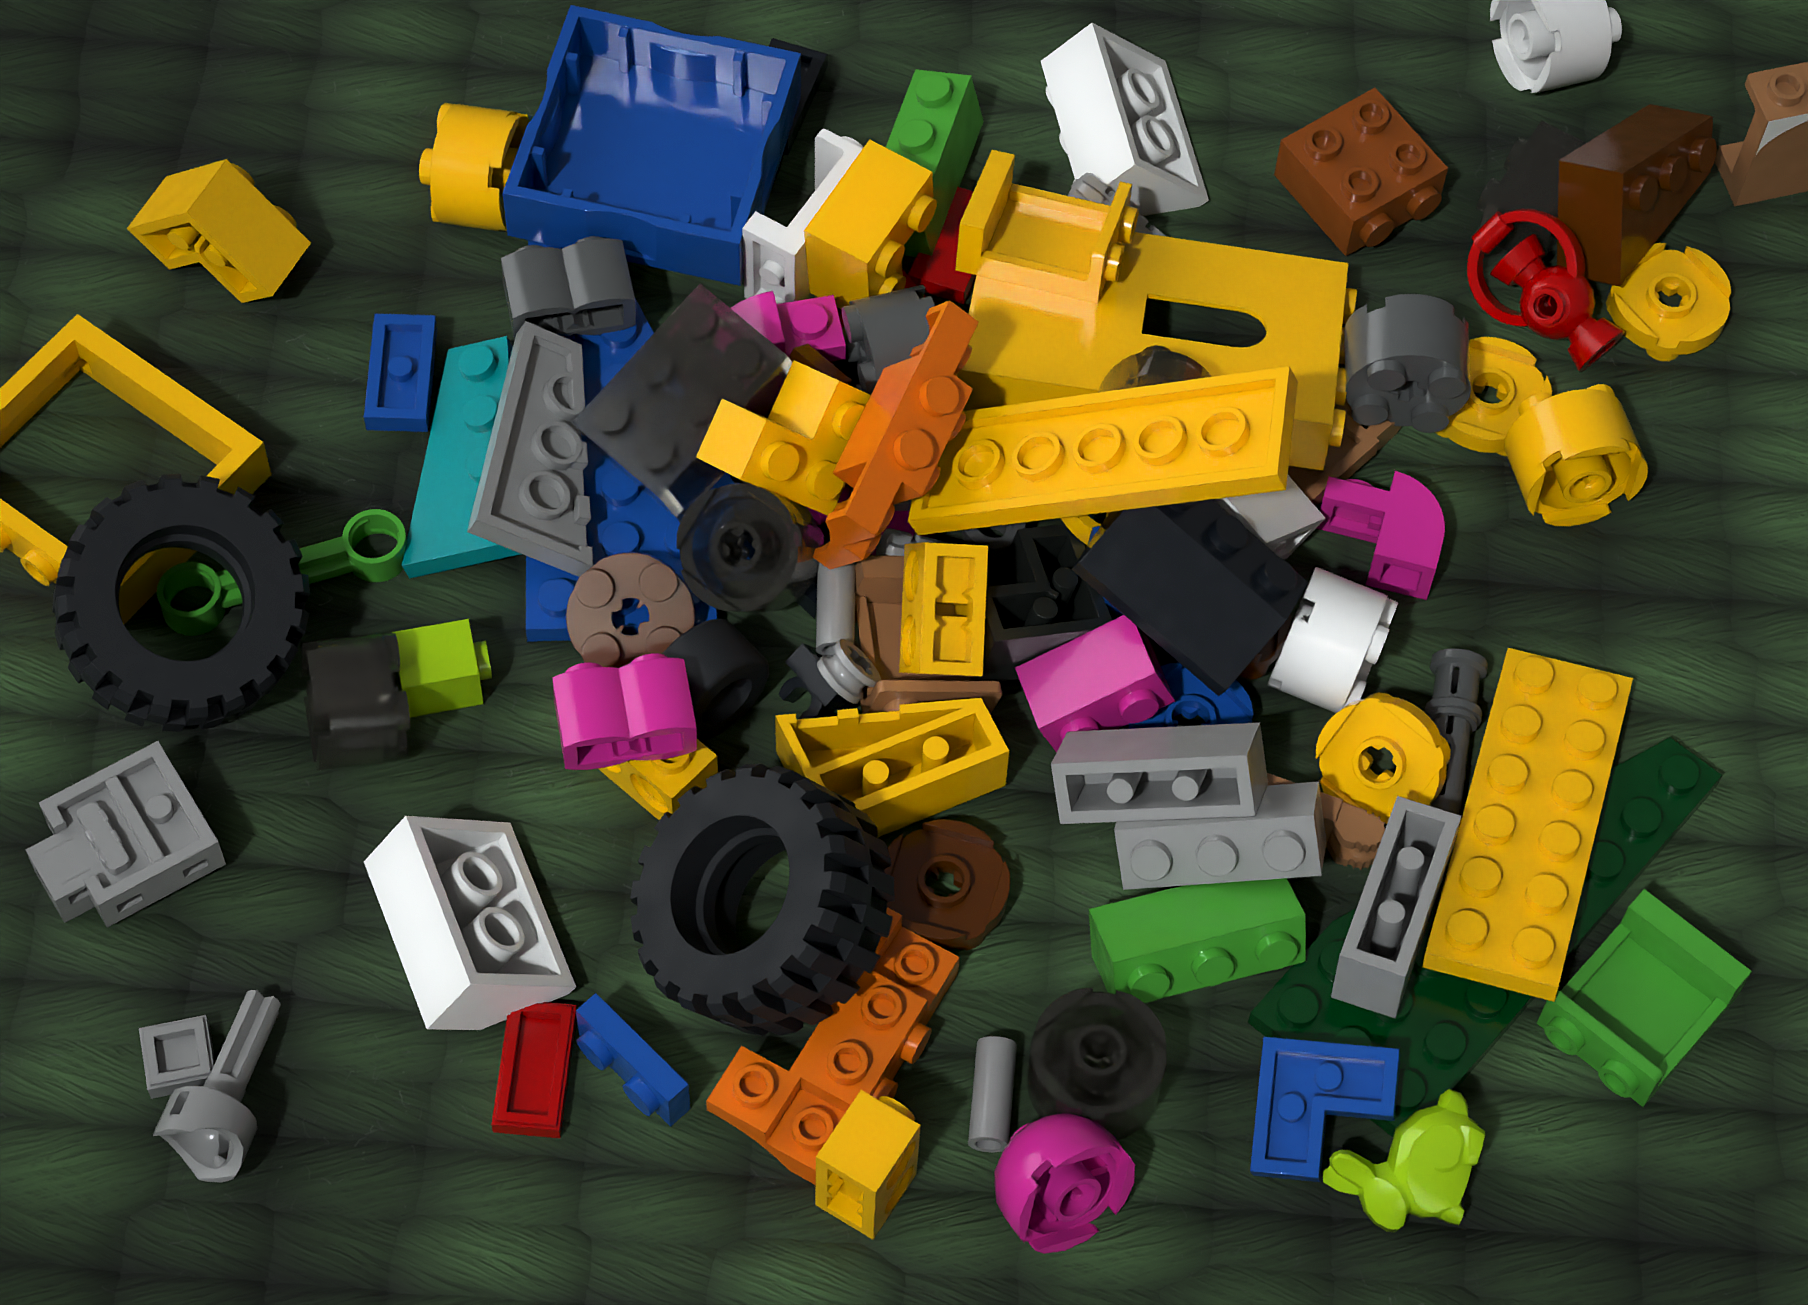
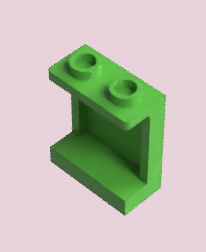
M1644 889L1628 906L1617 928L1561 991H1557L1555 1002L1546 1001L1537 1024L1544 1029L1547 1038L1556 1048L1568 1055H1577L1598 1071L1601 1081L1608 1089L1621 1097H1631L1644 1107L1736 1000L1752 971Z

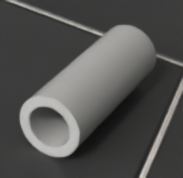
M818 562L816 652L821 656L828 655L832 657L835 654L834 645L840 639H845L854 644L856 562L831 570Z
M987 1036L977 1041L968 1145L982 1152H1002L1009 1143L1017 1044L1005 1037Z

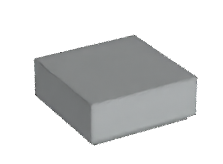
M206 1015L139 1028L147 1090L151 1099L171 1095L175 1089L184 1086L204 1085L215 1064L210 1024Z

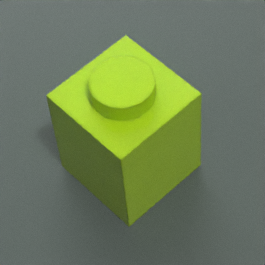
M469 619L392 632L407 718L484 704L480 680L492 678L486 640L473 643Z

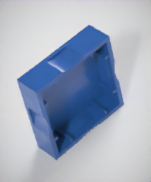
M570 5L547 68L546 89L542 102L534 117L526 126L502 193L507 236L562 248L590 236L619 239L623 241L627 262L741 286L744 277L742 228L755 211L762 215L764 214L801 98V53L721 36L684 34L669 30L650 21Z

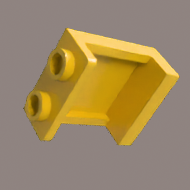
M991 150L960 222L955 270L1098 304L1106 281L1117 282L1125 252V246L1120 245L1121 242L1131 244L1135 234L1139 209L1130 207L1132 184L1120 181L1111 206L1012 183L1015 155Z

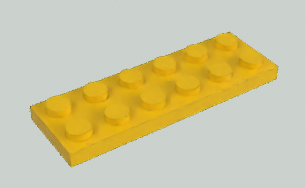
M1290 366L963 411L966 414L965 423L957 436L947 443L939 459L940 475L927 494L911 500L908 522L917 535H927L1286 490L1298 381Z
M1507 648L1422 968L1555 1002L1633 678Z

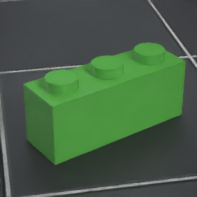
M915 69L887 142L886 148L933 172V198L937 200V207L929 225L921 233L913 232L904 245L905 251L903 256L916 257L918 252L932 256L957 187H960L984 122L971 75Z
M1287 878L1185 885L1089 909L1092 958L1115 1010L1306 962L1305 913Z

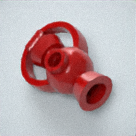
M1516 209L1505 213L1497 211L1472 236L1473 244L1467 262L1469 286L1480 307L1494 319L1513 326H1528L1529 329L1543 338L1555 341L1568 339L1571 343L1568 352L1579 372L1586 370L1599 360L1625 334L1623 329L1603 317L1599 320L1593 318L1596 302L1594 290L1587 278L1584 277L1585 259L1582 247L1573 231L1557 217L1535 209ZM1525 221L1546 228L1557 238L1564 251L1567 267L1560 265L1545 266L1542 261L1545 252L1536 234L1528 236L1509 251L1493 268L1490 275L1509 287L1517 284L1523 288L1519 302L1521 312H1517L1501 304L1490 292L1484 278L1483 259L1485 253L1489 254L1514 229L1512 223Z

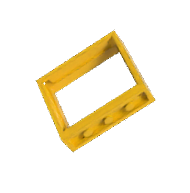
M79 314L71 319L0 388V448L81 370L215 463L216 466L207 476L220 479L218 489L235 494L237 488L240 487L253 494L271 476L263 441ZM0 499V553L7 548L20 558V562L25 570L39 583L45 586H49L52 582L56 584L61 560L68 546ZM163 548L145 554L131 566L123 578L119 592V609L123 624L157 592V586L163 574L171 567L186 562L196 552L195 550Z

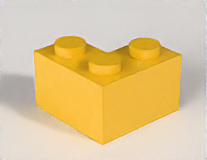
M869 139L804 230L809 293L817 297L834 295L837 308L842 310V307L849 306V302L852 300L904 289L906 284V277L902 273L904 245L914 231L921 233L926 229L937 207V200L933 198V172Z
M227 159L166 176L127 227V230L169 270L200 262L241 303L273 296L311 244L296 228L297 224L294 218L284 209L273 205L255 187L253 178L246 170L230 163Z
M793 360L768 418L722 399L696 458L740 480L828 516L829 513L834 511L846 485L844 481L832 473L871 395Z

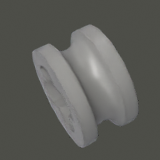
M840 639L834 645L835 654L832 657L823 655L817 661V667L826 682L840 696L856 704L863 699L864 693L862 689L865 686L874 687L881 680V677L874 664L858 647L845 639Z

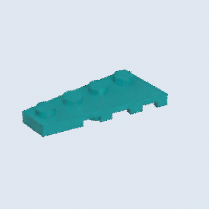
M507 336L448 349L402 561V567L409 579L521 554L467 532L513 349Z

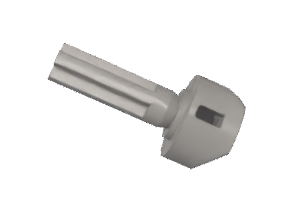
M258 990L247 991L213 1069L204 1085L184 1086L175 1089L153 1133V1136H161L182 1157L197 1179L201 1181L222 1183L233 1180L242 1166L258 1129L256 1118L241 1101L281 1006L279 1000L274 996L264 997Z

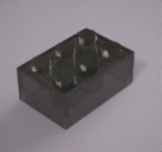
M699 284L572 423L600 454L681 522L726 473L696 458L721 400H727L768 418L792 365V361L784 352L702 284Z

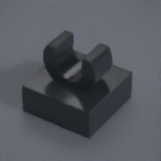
M803 643L785 661L797 676L790 678L783 684L779 696L784 701L794 703L804 692L809 691L811 695L810 707L802 713L799 719L828 717L831 709L857 708L861 704L860 701L853 704L845 700L826 682L817 667V661L822 656L816 652L815 647Z

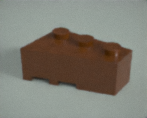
M1649 104L1559 160L1558 219L1563 221L1573 231L1582 247L1585 259L1584 277L1615 286L1623 284L1711 172L1717 153L1716 141L1712 138L1713 116ZM1557 240V265L1567 267L1564 251Z

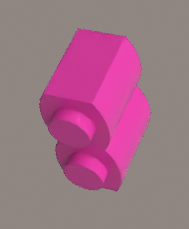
M651 653L639 656L630 664L620 668L602 667L600 664L590 662L580 663L568 668L565 673L552 677L554 704L565 769L589 770L605 768L629 760L668 759L697 750V727L684 659L668 658L663 654Z

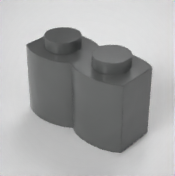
M590 236L580 239L575 244L563 249L528 245L501 258L503 287L514 341L516 333L525 321L565 338L573 334L601 335L603 333L621 331L636 325L635 297L622 240Z

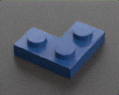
M1263 1037L1250 1166L1251 1174L1261 1177L1321 1182L1327 1115L1395 1121L1401 1061L1400 1049Z

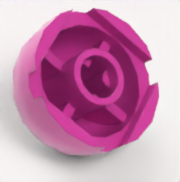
M1071 1113L1046 1116L1019 1128L1005 1146L994 1171L996 1203L1017 1236L1023 1242L1027 1241L1035 1251L1043 1254L1065 1251L1087 1241L1099 1232L1098 1228L1089 1222L1098 1218L1107 1207L1115 1215L1119 1212L1134 1185L1135 1164L1117 1139L1099 1123Z

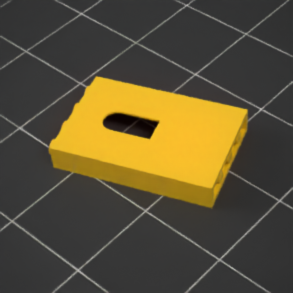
M1135 232L1131 244L1121 242L1120 245L1125 246V252L1117 282L1106 281L1098 304L976 275L968 314L979 321L969 342V345L972 347L971 355L965 366L957 373L959 379L973 388L963 411L1290 366L1298 381L1289 466L1323 471L1328 446L1340 447L1346 410L1334 409L1335 404L1344 406L1347 393L1345 392V368L1338 367L1339 364L1345 365V327H1342V324H1346L1349 317L1354 313L1357 289L1346 288L1348 263ZM1150 298L1243 312L1255 317L1263 324L1266 336L1256 345L1241 348L1142 334L1146 300Z

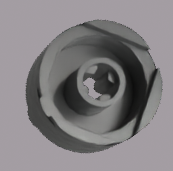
M924 285L852 300L849 302V306L842 307L844 323L842 331L846 344V359L844 360L846 364L856 362L860 382L854 384V388L871 395L885 367L912 358L910 356L912 349L926 341L929 335L926 314L929 308L934 307L935 304L931 296L924 297L926 289Z
M1398 294L1385 297V307L1367 313L1366 304L1357 309L1347 320L1344 329L1345 392H1347L1346 399L1351 407L1353 420L1362 425H1377L1388 420L1395 422L1394 426H1413L1417 431L1424 433H1433L1445 429L1449 424V416L1459 411L1466 404L1471 394L1469 326L1465 317L1462 321L1454 315V306L1443 299L1422 294Z

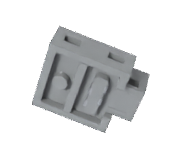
M159 741L38 802L53 835L25 849L35 873L64 923L95 907L106 927L226 865L217 838Z

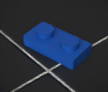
M374 314L364 409L366 430L428 432L438 331L436 315Z
M595 993L576 1010L579 1038L576 1041L580 1050L598 1069L604 1070L610 1066L626 1082L622 1086L625 1094L643 1114L650 1116L656 1112L671 1127L690 1110L689 1084L604 1000Z

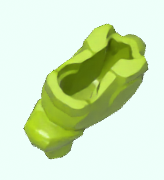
M1448 1089L1440 1095L1437 1105L1417 1110L1395 1128L1386 1162L1373 1164L1350 1150H1339L1334 1152L1329 1158L1330 1166L1323 1171V1182L1339 1192L1358 1195L1365 1214L1375 1225L1386 1232H1397L1404 1226L1408 1213L1419 1218L1436 1217L1446 1223L1459 1225L1464 1214L1461 1201L1468 1184L1472 1166L1478 1163L1484 1143L1485 1131L1468 1117V1104L1464 1096L1460 1092Z

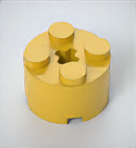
M444 103L441 105L437 117V135L433 149L426 148L423 151L419 164L420 182L424 185H430L431 217L434 222L500 232L507 231L502 193L526 126L532 120V116L515 111Z
M1597 384L1587 389L1567 391L1554 396L1549 393H1537L1526 398L1518 408L1520 417H1518L1507 432L1504 448L1527 508L1533 516L1535 512L1542 514L1544 522L1553 526L1581 525L1610 514L1611 510L1608 503L1617 499L1622 494H1625L1627 501H1629L1641 490L1648 475L1647 462L1624 408L1610 386Z

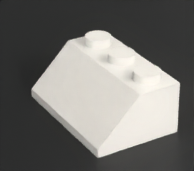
M1094 23L1089 24L1041 60L1048 85L1046 87V95L1055 109L1061 130L1059 140L1064 151L1068 154L1075 178L1074 181L1085 173H1093L1107 185L1108 188L1105 190L1107 194L1110 191L1116 193L1120 181L1132 184L1130 205L1138 208L1142 216L1200 207L1209 201L1165 60Z
M405 816L364 861L426 1029L482 1030L507 1020V1015H510L511 1012L536 1003L541 1004L554 1001L570 994L576 988L511 823Z

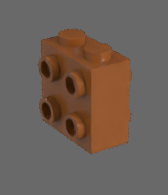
M1374 87L1281 139L1274 175L1339 250L1347 256L1365 245L1367 247L1378 245L1391 234L1394 228L1412 218L1414 220H1421L1431 214L1442 200L1441 194L1448 167Z

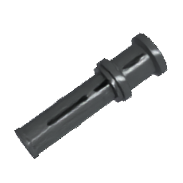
M1444 649L1434 653L1430 660V670L1435 675L1432 700L1426 703L1424 712L1435 723L1440 735L1448 741L1451 755L1448 764L1445 794L1442 795L1441 790L1430 806L1460 815L1466 780L1470 734L1476 731L1482 721V710L1477 705L1479 682L1486 677L1488 663L1483 656L1470 650Z

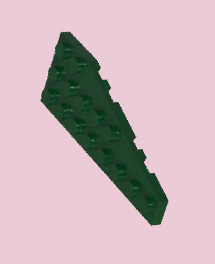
M1671 737L1611 769L1565 962L1713 792L1722 777V774ZM1446 874L1396 1018L1331 998L1339 955L1356 911L1354 909L1330 923L1306 950V962L1293 965L1250 1012L1248 1023L1265 1037L1400 1049L1401 1061L1395 1121L1370 1119L1391 1137L1394 1136L1395 1128L1414 1112L1437 1105L1440 1095L1448 1089L1455 1091L1535 998L1422 968Z

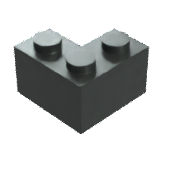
M1065 524L1017 529L999 572L1003 585L986 588L983 676H974L975 681L1019 679L1015 667L1112 621L1103 596L1071 570L1085 550V545L1071 533Z

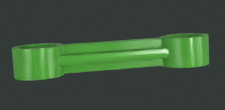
M370 509L360 512L348 521L341 537L300 548L303 556L298 564L301 574L308 575L309 584L350 572L368 582L388 581L404 570L402 561L407 545L404 525L396 515L386 510ZM372 534H386L397 540L396 547L382 557L367 558L354 551L355 546L360 540ZM184 562L171 567L160 578L157 586V598L167 625L183 635L195 636L211 631L222 621L226 608L242 604V596L238 585L227 570L215 572L209 566L198 562ZM202 586L214 592L211 600L204 607L195 611L184 612L170 606L172 598L179 591L187 587Z

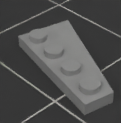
M527 321L524 322L516 333L467 530L468 533L578 577L593 566L592 547L587 546L586 525L591 520L590 497L584 496L583 470L588 465L587 442H583L581 439V417L585 414L582 344Z

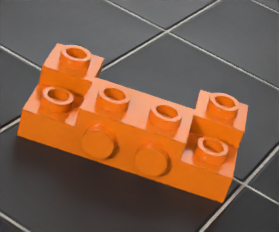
M950 300L929 308L926 314L929 335L923 344L912 349L910 353L912 358L883 369L832 473L854 489L847 500L837 503L834 512L828 514L825 522L830 532V541L824 546L815 548L811 556L830 570L865 560L874 551L880 541L881 533L892 520L895 512L894 505L914 498H920L931 490L940 475L941 468L938 462L947 443L957 436L965 423L966 414L963 412V409L973 388L959 379L957 373L965 366L971 355L972 347L969 345V342L979 321Z
M888 907L886 914L892 916L893 920L888 938L881 936L875 953L881 957L872 973L863 972L856 982L861 988L847 1003L843 1004L836 1001L831 1005L834 1013L819 1022L790 1070L788 1071L741 1045L706 1100L707 1111L745 1133L776 1157L789 1171L816 1185V1156L860 1090L878 1100L881 1096L894 1098L898 1083L893 1081V1078L904 1060L914 1064L922 1054L932 1032V1029L926 1025L958 974L959 956L902 927V915Z

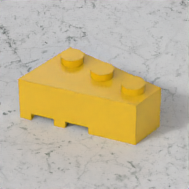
M982 698L899 705V711L858 714V708L837 710V716L796 719V714L775 715L776 752L783 767L855 803V807L866 813L875 823L878 837L1006 786L1009 749Z

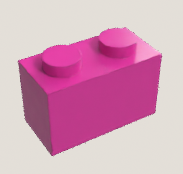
M1125 615L1015 667L1037 727L1056 753L1067 732L1119 729L1129 723L1145 721L1151 718L1159 709L1175 702L1151 641Z

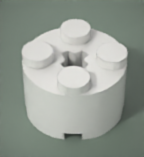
M1492 0L1490 22L1500 19L1501 32L1500 39L1492 40L1494 53L1504 76L1519 91L1530 89L1532 90L1531 93L1544 92L1598 78L1607 67L1612 43L1619 41L1621 38V19L1614 8L1607 6L1606 0Z
M1315 567L1267 685L1334 713H1337L1351 702L1360 700L1372 664H1376L1387 638L1389 625L1398 602L1387 598L1388 595Z

